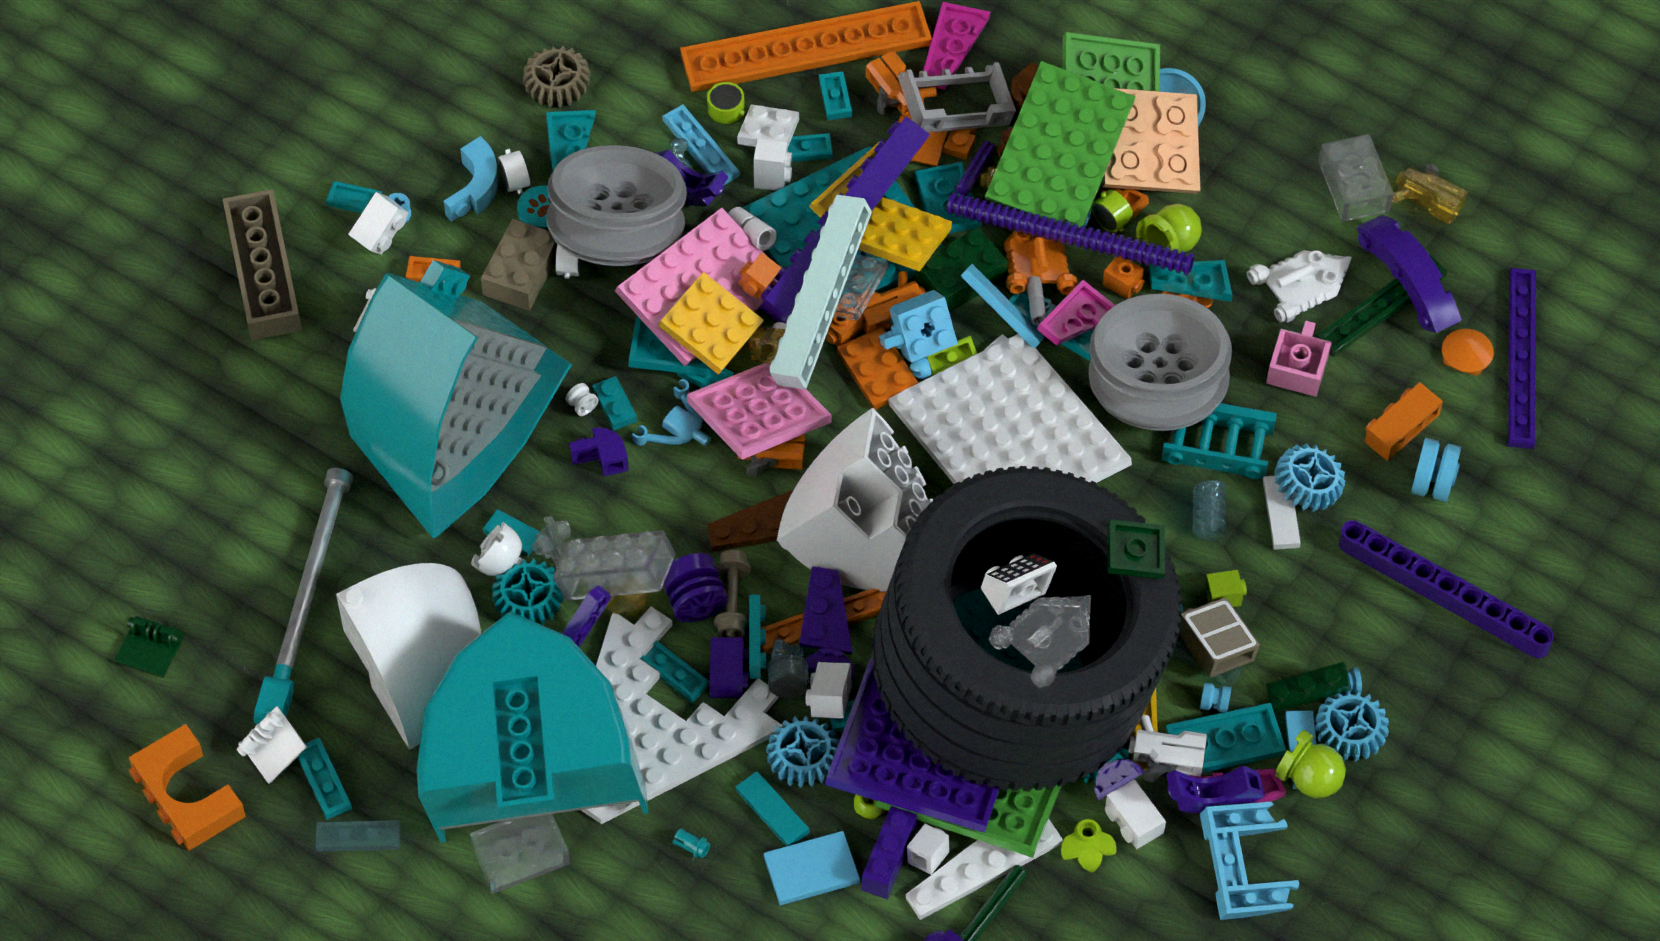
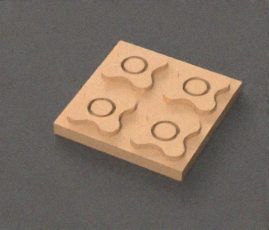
M1114 88L1136 98L1103 177L1102 187L1193 194L1200 192L1197 95Z

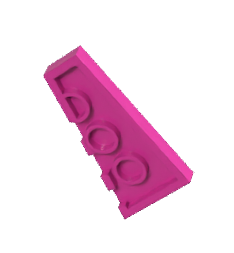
M947 2L942 3L923 70L927 72L928 77L942 76L943 69H949L951 75L956 73L990 19L991 12ZM947 85L928 86V87H935V88H938V89L945 90L946 87H947Z

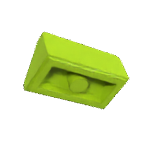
M971 336L957 340V345L926 356L931 368V377L977 354Z

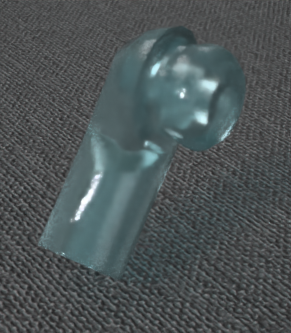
M684 138L674 139L670 144V151L683 165L692 170V165L683 157L684 151L688 147L687 140Z

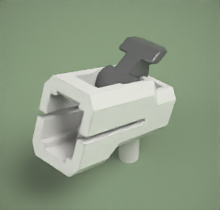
M1148 715L1142 716L1140 719L1142 730L1137 729V736H1131L1129 753H1134L1133 761L1148 763V769L1144 770L1143 779L1148 782H1154L1163 773L1173 770L1201 777L1207 734L1183 731L1179 735L1154 732L1150 717Z

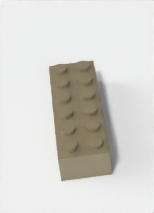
M273 189L223 198L251 341L302 331Z

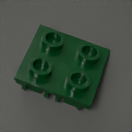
M139 616L130 617L127 622V627L130 630L114 662L164 678L186 632Z

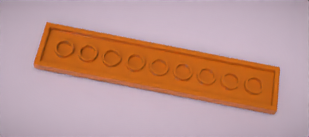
M920 1L681 47L680 54L692 93L711 89L715 84L721 82L738 84L885 55L891 51L900 52L930 46L932 38Z

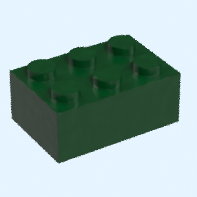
M977 227L935 251L920 272L915 270V280L925 289L926 293L935 290L944 296L948 310L951 312L979 295L961 276L971 264L995 286L1007 279L1008 261L982 230Z

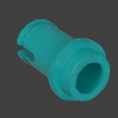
M682 828L674 836L678 839H673V844L693 853L695 858H704L709 851L710 843L707 842L705 837L700 839Z

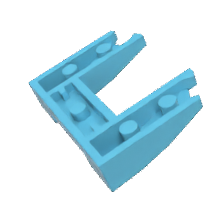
M1272 802L1210 806L1200 813L1204 839L1209 840L1217 879L1218 891L1215 895L1220 920L1265 915L1293 908V904L1286 902L1289 891H1296L1298 889L1299 880L1248 884L1239 836L1284 830L1288 827L1284 819L1276 823L1267 811L1273 805Z

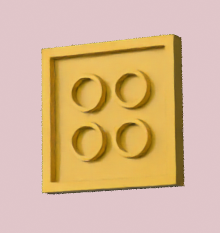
M883 197L872 210L858 250L920 272L950 232L952 221Z
M703 272L664 316L658 326L719 375L764 320Z

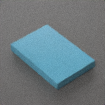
M843 831L763 853L779 905L860 883V878Z

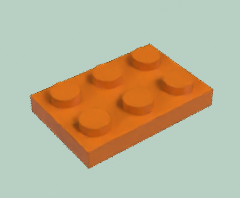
M883 327L837 347L839 357L870 406L875 410L888 405L889 398L918 384V381L896 347L885 349L881 346L879 336L886 333Z

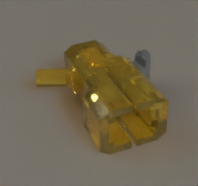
M1427 164L1424 173L1411 167L1406 172L1401 171L1395 181V185L1398 186L1397 191L1391 194V199L1394 203H1397L1407 198L1429 209L1432 216L1451 224L1464 207L1469 192L1439 177L1437 166Z

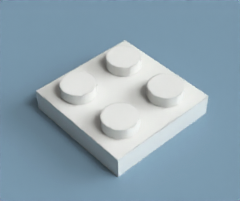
M750 105L737 136L738 144L756 147L758 138L788 142L789 146L799 121V112Z

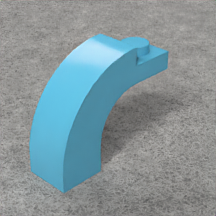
M481 136L460 149L462 164L472 173L473 178L466 187L444 200L445 215L451 222L458 217H463L471 209L479 215L490 205L496 195L498 188L496 158L489 144Z

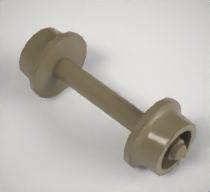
M728 550L720 554L719 562L716 564L719 575L727 578V611L714 618V626L717 628L719 637L743 638L745 636V629L749 626V618L741 613H737L738 578L749 575L751 566L747 562V555L744 552Z

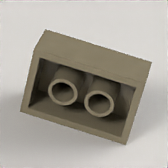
M512 219L481 277L483 295L530 311L556 262L557 243L550 231Z

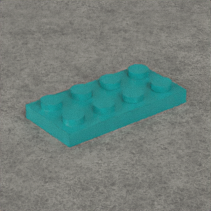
M1271 703L1168 724L1165 727L1166 734L1179 735L1183 731L1207 734L1202 773L1284 756L1286 753Z

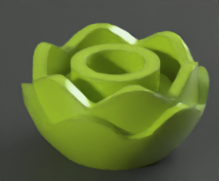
M857 794L854 797V809L863 818L875 819L887 811L876 807V800Z

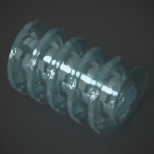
M1203 481L1194 487V515L1192 521L1194 524L1192 531L1198 538L1213 541L1223 538L1226 534V531L1223 529L1226 527L1224 520L1226 519V512L1224 511L1226 510V503L1224 501L1227 498L1225 494L1227 485L1221 481Z

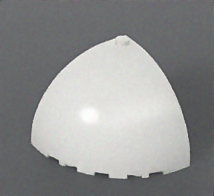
M874 408L864 413L836 436L804 473L792 492L783 512L777 541L782 548L788 550L809 569L812 566L838 570L842 585L863 590L880 589L879 591H887L906 536L920 513L926 509L933 499H927L922 488L926 485L925 480L917 466L912 468L911 459L907 454L908 450L905 446L901 448L891 436L894 431Z
M420 563L394 568L374 575L336 594L343 630L369 672L373 691L409 750L420 744L424 709L453 658L460 650L481 634L478 612L472 594L461 574L449 566L435 563Z

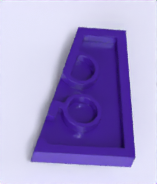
M812 566L798 646L815 649L833 648L844 654L852 655L839 571Z

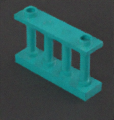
M1220 403L1209 416L1200 421L1203 423L1198 449L1183 446L1186 427L1176 429L1173 443H1164L1161 460L1173 465L1184 464L1244 475L1250 479H1263L1266 476L1268 461L1261 460L1264 438L1266 434L1273 435L1277 413ZM1214 425L1229 428L1224 453L1209 451ZM1239 430L1255 433L1250 458L1235 455Z

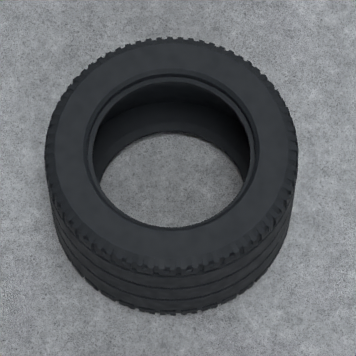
M1013 466L1008 467L1007 470L996 468L994 472L988 470L983 475L977 473L973 475L972 479L968 477L961 483L957 482L951 488L946 489L943 494L936 496L926 509L920 513L906 536L875 624L872 643L874 677L877 682L878 693H881V700L885 703V709L887 713H891V719L894 723H897L900 733L904 732L905 738L908 741H912L913 747L916 750L920 749L922 755L926 758L928 756L932 758V762L935 765H942V769L953 771V775L957 777L960 775L965 777L964 780H974L976 784L981 786L982 784H988L987 787L990 788L998 786L1000 790L1005 791L1007 788H1011V791H1018L1019 789L1030 791L1033 788L1037 791L1042 790L1043 787L1053 789L1056 785L1060 787L1067 782L1073 783L1078 778H1084L1087 774L1095 772L1107 761L1111 760L1130 739L1169 662L1179 634L1182 610L1180 585H1178L1174 563H1170L1171 557L1169 553L1165 552V576L1163 579L1108 573V523L1110 519L1145 523L1146 519L1142 515L1138 516L1136 514L1137 510L1134 507L1130 508L1128 502L1124 499H1118L1117 494L1114 492L1111 494L1103 486L1101 488L1098 487L1097 483L1092 480L1088 482L1085 480L1086 478L1081 476L1079 478L1074 477V474L1070 472L1065 474L1062 473V470L1056 469V471H1051L1047 467L1039 469V467L1032 466L1031 469H1028L1027 466H1020L1017 469ZM1035 553L1052 560L1057 567L1043 596L1062 606L1078 621L1091 643L1096 661L1085 667L1063 673L1030 672L1008 665L987 653L970 637L957 616L953 600L967 592L980 589L988 570L995 566L1001 568L1008 565L1010 561L1018 556L1026 557Z

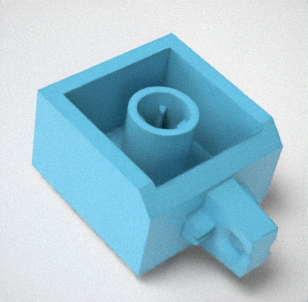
M935 290L893 305L889 310L894 325L891 326V331L879 336L882 347L889 349L896 346V348L901 349L902 356L910 362L958 344L945 297Z

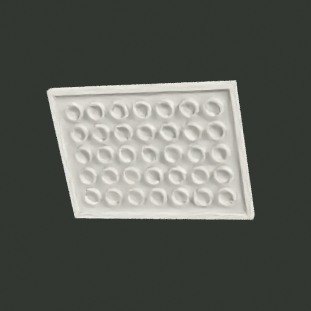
M1019 334L888 399L892 410L953 484L961 483L968 477L972 479L973 475L977 473L983 475L988 470L993 472L996 468L1007 470L1008 467L1015 466V469L1020 466H1027L1028 469H1031L1032 466L1039 467V469L1047 467L1051 471H1056V469L1062 470V473L1068 474L1070 472L1074 474V477L1079 478L1081 476L1086 478L1085 480L1088 482L1092 480L1097 483L1132 465L1131 457L1039 351L1031 347Z

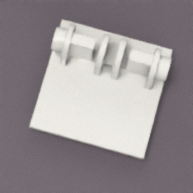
M276 706L238 743L237 751L242 756L248 754L265 780L270 784L307 746L279 707Z

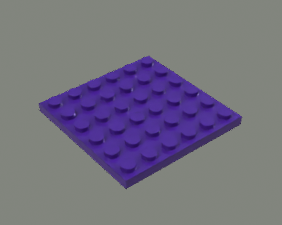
M870 658L827 774L825 785L985 833L999 787L994 786V788L987 787L988 784H982L981 786L976 784L974 780H964L965 777L960 775L957 777L953 775V771L942 769L940 764L935 765L932 762V758L929 756L926 758L922 755L920 749L916 750L913 747V742L905 738V733H900L897 723H894L891 719V713H887L885 703L881 700V693H878L877 682L874 677L875 671H873V659Z

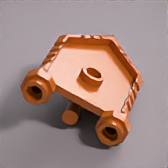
M1014 231L1004 241V248L1007 253L1006 260L1009 267L1008 273L1010 274L1007 277L1006 285L1011 293H1023L1027 285V279L1032 276L1040 277L1042 283L1057 284V289L1063 295H1069L1077 286V278L1070 274L1067 268V256L1064 254L1066 253L1065 244H1062L1060 240L1054 242L1053 238L1046 240L1045 236L1041 238L1037 234L1031 236L1030 233L1023 234V231Z

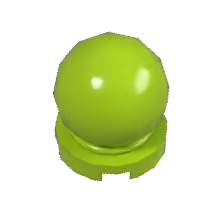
M1180 203L1167 205L1157 214H1150L1138 222L1136 228L1137 239L1140 240L1142 238V241H1146L1148 245L1154 243L1156 247L1162 245L1163 249L1170 247L1171 251L1178 249L1179 253L1181 251L1188 252L1200 239L1202 233L1201 220L1191 207Z
M1303 729L1295 738L1298 743L1293 752L1291 753L1287 750L1280 761L1275 777L1283 782L1288 778H1293L1298 790L1304 795L1315 799L1333 795L1342 787L1346 767L1343 758L1330 746L1324 744L1313 745V735Z

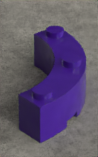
M1380 215L1357 226L1359 233L1358 241L1361 247L1381 259L1390 268L1392 275L1396 279L1398 278L1410 297L1418 314V322L1424 330L1437 333L1462 321L1451 292H1445L1439 281L1443 277L1427 251L1408 230L1402 232L1399 229V223L1385 215Z

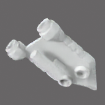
M1303 250L1292 258L1288 257L1285 261L1278 262L1277 265H1271V268L1255 264L1247 271V277L1252 285L1267 283L1281 302L1274 309L1276 319L1280 323H1288L1294 320L1295 316L1300 314L1299 312L1307 311V308H1313L1315 305L1321 304L1322 301H1328L1338 295L1341 287L1340 284L1343 282L1342 278L1346 274L1344 272H1347L1352 257L1332 256L1320 251Z

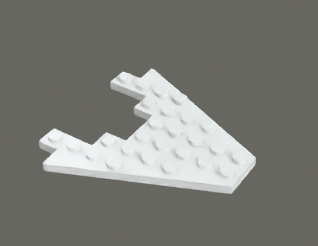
M650 607L635 625L614 612L611 616L596 667L611 682L629 729L645 782L647 801L769 739L770 735H775L774 729L776 726L783 728L782 724L766 714L779 697L772 692L769 685L760 679L754 681L725 716L702 702L688 720L685 721L648 696L647 692L660 679V672L640 660L642 655L645 656L653 647V643L659 641L672 627V620L653 607ZM639 802L583 809L581 811L600 824H603L640 804Z

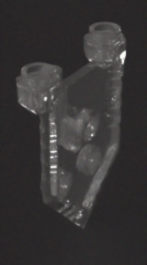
M1091 595L1072 598H1038L1030 605L1029 609H1025L1022 615L1016 617V621L1013 620L1010 626L997 625L991 631L989 641L998 650L1007 648L1012 644L1036 666L1031 674L1033 683L1041 688L1049 686L1054 681L1057 670L1063 668V664H1067L1070 658H1074L1078 651H1081L1089 644L1088 629L1090 628V623L1088 621H1090V615L1088 614H1090Z

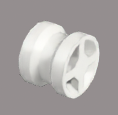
M585 383L574 386L565 398L570 406L575 407V412L579 416L590 413L599 401L595 394H590L589 387Z

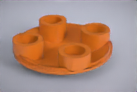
M1473 329L1455 330L1443 341V363L1458 371L1479 375L1493 359L1494 350L1492 343L1479 331Z

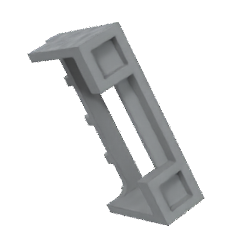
M999 62L994 63L993 66L987 65L985 72L974 73L972 67H966L965 74L951 75L949 69H943L942 76L928 77L926 71H920L919 77L914 78L912 70H906V73L898 74L899 83L912 121L926 132L1007 126L1016 112ZM989 81L997 104H991L987 112L946 115L944 109L925 110L918 87Z

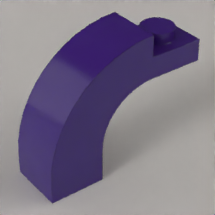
M669 149L655 153L670 161L679 170L686 185V204L700 207L709 206L712 200L723 191V185L729 178L723 170L710 174L697 173L683 165Z
M1245 766L1213 778H1195L1177 770L1166 774L1168 792L1173 800L1178 801L1179 810L1200 814L1206 807L1253 803L1265 797L1259 772Z

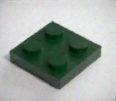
M1110 519L1108 523V573L1163 579L1165 576V525Z

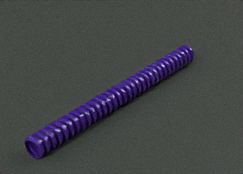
M952 193L947 203V213L949 215L955 213L956 217L962 215L964 219L970 217L972 221H975V219L980 223L985 221V224L989 225L992 223L996 227L998 225L1001 228L1008 227V230L1023 231V234L1030 233L1031 236L1037 234L1041 238L1045 236L1046 240L1053 238L1054 242L1060 240L1062 244H1066V242L1070 246L1076 244L1077 248L1084 246L1085 250L1091 248L1093 252L1097 250L1101 254L1107 252L1109 256L1112 254L1117 258L1122 256L1124 260L1130 258L1132 262L1137 260L1140 264L1145 262V265L1153 264V267L1157 268L1160 266L1163 270L1168 268V271L1171 272L1176 270V273L1184 272V275H1188L1193 267V253L1188 255L1185 251L1179 253L1178 249L1173 251L1170 250V247L1163 249L1162 245L1156 247L1154 243L1148 245L1146 241L1142 243L1138 239L1132 241L1131 237L1124 239L1123 235L1117 237L1115 233H1112V235H1109L1107 231L1101 233L1099 229L1096 231L1091 227L1086 229L1084 225L1079 227L1076 223L1071 225V222L1063 223V220L1048 219V216L1040 217V214L1034 216L1032 212L1026 214L1024 210L1018 212L1017 208L1011 210L1009 206L1003 208L1001 204L995 206L993 202L988 204L985 200L980 202L978 198L973 200L970 196L965 198V195L961 194L958 196L957 193Z

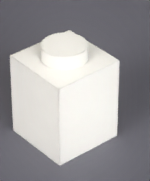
M924 824L907 846L908 863L932 875L949 853V835L939 828H933Z

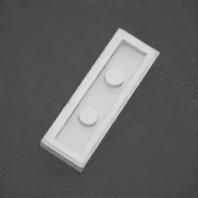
M1264 476L1263 487L1273 550L1300 548V536L1293 501L1291 499L1284 500L1285 493L1278 492L1280 485L1275 484L1276 476Z

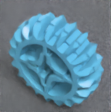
M1306 443L1302 447L1296 445L1292 449L1286 450L1277 462L1274 475H1276L1275 484L1280 485L1278 492L1285 493L1284 500L1291 499L1293 507L1299 504L1302 506L1303 511L1310 507L1312 512H1314L1318 508L1323 511L1328 506L1331 507L1335 504L1337 498H1340L1346 482L1343 479L1345 472L1340 470L1341 463L1334 462L1335 455H1327V449L1320 451L1317 444L1310 448Z
M1359 690L1355 695H1351L1350 691H1346L1344 696L1338 693L1334 695V698L1328 697L1325 700V704L1320 705L1319 713L1315 717V733L1319 734L1318 741L1319 743L1325 742L1324 745L1330 746L1342 754L1344 761L1348 759V756H1352L1356 762L1359 760L1360 755L1367 760L1370 753L1376 754L1379 747L1384 746L1385 738L1388 736L1389 730L1387 727L1389 720L1385 717V709H1378L1380 705L1379 700L1370 702V694L1365 696V698L1361 697ZM1363 716L1369 720L1372 728L1369 726V723L1364 721ZM1356 721V724L1354 725V727L1351 726V727L1349 728V730L1347 731V728L1349 727V725H1353L1354 722ZM1331 723L1335 725L1334 728L1340 731L1341 736L1335 732Z
M794 716L793 723L790 724L784 720L783 728L776 726L774 729L775 735L769 736L770 744L766 746V752L768 753L767 762L772 764L771 770L773 773H778L780 781L788 778L787 783L789 786L794 781H797L800 788L804 785V782H808L811 787L814 785V780L823 783L824 775L827 776L839 744V740L835 739L836 733L834 730L828 731L829 726L827 722L819 726L818 718H815L813 722H809L807 716L803 718V721H798V718ZM796 739L794 743L787 745V748H783L789 741ZM800 745L802 746V749L805 752V754H807V758H805L804 753H802ZM820 755H824L820 761L811 765L813 760L820 758Z

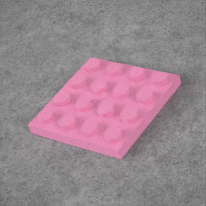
M772 360L687 394V403L741 459L831 423V414L807 389L777 385L770 374Z

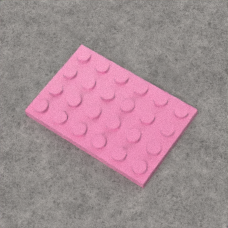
M721 208L621 283L615 292L673 355L686 366L697 357L658 326L660 321L703 272L753 312L757 311L764 299L760 297L757 300L738 285V282L743 277L739 272L748 261L753 263L761 252L764 255L766 254L752 244L743 229ZM774 278L770 285L774 287L778 281Z

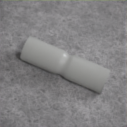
M1032 276L1027 279L1026 285L1028 300L1030 301L1029 309L1032 324L1039 325L1046 318L1041 278Z

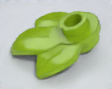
M1085 819L1077 823L1074 833L1064 838L1061 847V856L1064 860L1077 858L1082 868L1089 872H1094L1098 869L1103 855L1116 854V843L1113 837L1102 832L1099 824L1091 819ZM1089 831L1092 833V836H1084L1083 832Z

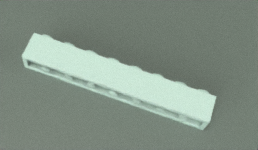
M836 195L833 204L829 207L826 224L821 228L820 240L817 248L812 252L811 264L804 273V282L800 292L796 295L793 312L788 316L784 336L779 340L778 352L770 364V374L779 386L804 390L807 388L872 213L864 198Z

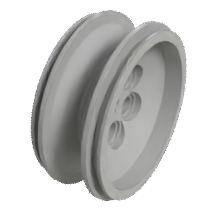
M607 145L591 147L577 151L558 163L549 178L548 195L552 203L547 211L548 229L555 242L563 250L579 259L610 266L643 264L655 259L676 243L683 234L685 218L681 209L686 201V185L679 170L670 161L658 154L630 146Z
M1170 294L1136 296L1122 301L1111 308L1093 330L1090 341L1091 361L1089 364L1091 389L1103 408L1126 424L1156 431L1185 428L1209 416L1222 402L1227 393L1230 379L1229 365L1232 356L1230 337L1218 317L1208 308L1193 300Z

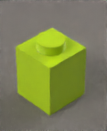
M1238 570L1206 574L1204 589L1208 602L1226 597L1233 607L1241 606L1243 595L1247 594L1245 580H1240Z

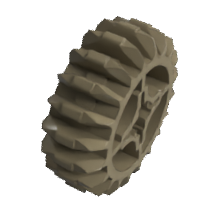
M553 45L551 50H546L543 47L541 54L535 52L533 58H528L527 65L524 68L523 82L527 93L531 94L533 100L538 99L540 105L547 102L550 108L553 104H558L561 108L563 103L571 106L572 99L579 101L580 95H585L586 88L590 85V70L586 59L582 58L581 53L575 54L573 48L566 51L564 46L556 49Z

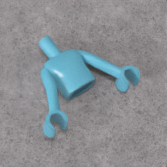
M680 380V386L683 390L674 387L675 397L682 400L687 411L677 405L668 413L662 423V428L674 436L648 434L647 428L640 425L638 426V431L642 436L632 433V440L635 445L642 446L646 442L680 445L692 439H695L704 446L710 443L711 437L700 431L703 418L687 403V394H689V383L687 380Z

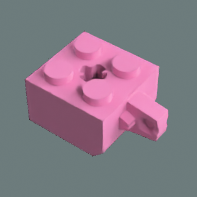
M1305 321L1302 334L1285 329L1280 330L1269 366L1266 384L1317 397L1332 342L1313 337L1316 323Z

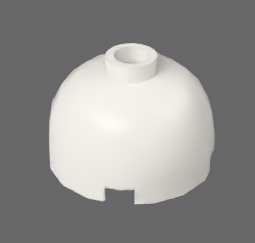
M502 522L501 527L497 525L480 545L482 549L481 555L475 554L471 564L480 572L489 576L505 574L507 569L513 568L514 563L520 565L522 559L519 555L522 551V542L518 534L504 522Z

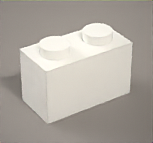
M757 138L754 154V188L778 191L785 187L786 182L791 181L792 167L790 166L792 153L788 152V142Z
M376 192L348 235L368 250L382 255L391 246L392 238L396 232L404 226L409 212L388 196Z
M818 662L816 672L811 673V689L806 691V705L811 708V717L844 718L852 688L850 663Z
M1135 779L1107 795L1105 806L1107 816L1111 821L1117 822L1121 828L1120 831L1123 838L1128 843L1131 842L1136 850L1164 834L1165 819Z

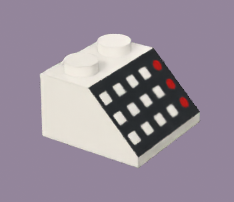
M1035 553L1026 557L1021 555L1010 561L1008 565L1001 568L995 566L988 570L981 589L999 615L1044 595L1057 565L1054 561Z

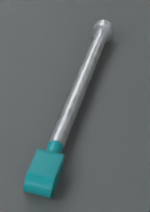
M331 468L327 471L324 485L328 490L273 677L265 676L254 712V724H259L276 706L287 717L294 691V681L289 680L341 499L343 493L350 490L353 480L352 474L344 469Z

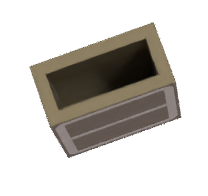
M1226 597L1217 601L1211 600L1195 609H1187L1181 614L1179 636L1209 678L1255 661L1260 644Z

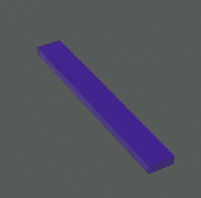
M1510 268L1508 447L1534 449L1536 270Z

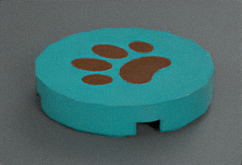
M536 186L528 189L517 202V215L521 222L549 231L547 211L552 203L548 195V186Z

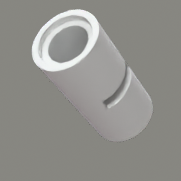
M735 207L729 211L728 215L743 229L756 248L765 251L772 247L777 236L774 228L741 207Z

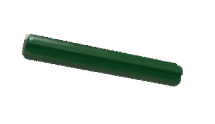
M1020 865L1013 866L959 937L963 941H976L1025 879L1027 871Z

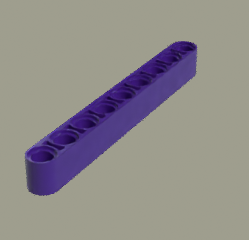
M1350 520L1343 524L1339 537V547L1344 553L1534 658H1543L1549 653L1554 634L1547 625L1358 521ZM1348 536H1354L1356 539H1351ZM1371 549H1377L1379 552L1372 551ZM1395 561L1401 562L1402 565L1396 564V563H1394V562H1395ZM1417 574H1422V575H1424V576H1426V577H1425V578H1422V577H1419ZM1441 587L1448 588L1449 591H1445ZM1464 600H1469L1473 604L1466 603ZM1488 613L1495 614L1497 617H1492ZM1511 626H1516L1521 630H1515ZM1535 639L1542 640L1544 643H1539Z

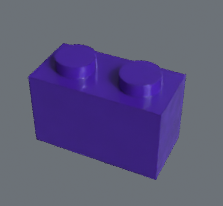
M711 637L710 698H741L743 688H748V672H743V664H749V648H744L743 638Z

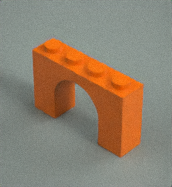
M184 724L130 756L129 761L132 768L128 771L136 784L141 782L145 787L142 791L150 804L156 803L159 808L156 811L164 824L169 822L173 828L171 834L177 844L183 843L187 850L190 851L245 818L246 815L243 804L229 784L194 803L176 801L166 793L168 782L176 772L203 757L200 743L189 727Z

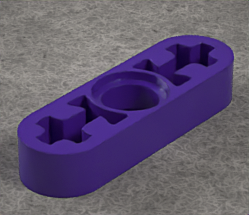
M600 585L594 587L586 595L562 634L570 637L580 647L610 601L611 595Z

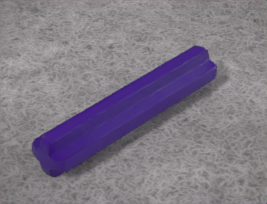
M985 141L956 187L958 194L965 196L969 194L996 149L994 144H991L989 141Z

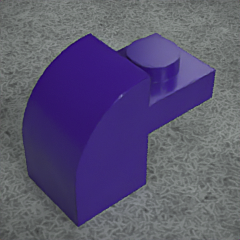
M592 428L593 438H581L569 443L570 457L573 465L599 460L603 477L629 471L628 456L623 440L612 430Z

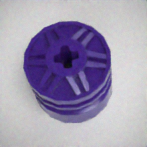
M695 553L680 557L668 564L660 574L664 590L670 597V605L673 608L675 618L681 622H698L707 619L722 610L728 602V595L726 590L723 589L722 581L719 579L715 562L709 554Z

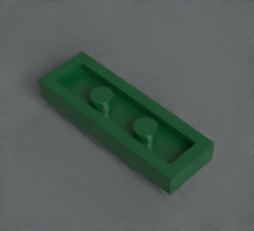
M1344 661L1266 684L1269 701L1274 712L1352 690L1347 666Z

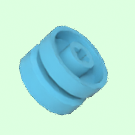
M1425 437L1411 494L1424 497L1428 492L1430 482H1434L1435 487L1432 494L1434 500L1447 503L1450 489L1454 487L1460 465L1458 459L1461 446L1448 443L1444 448L1441 459L1437 458L1440 446L1439 441Z

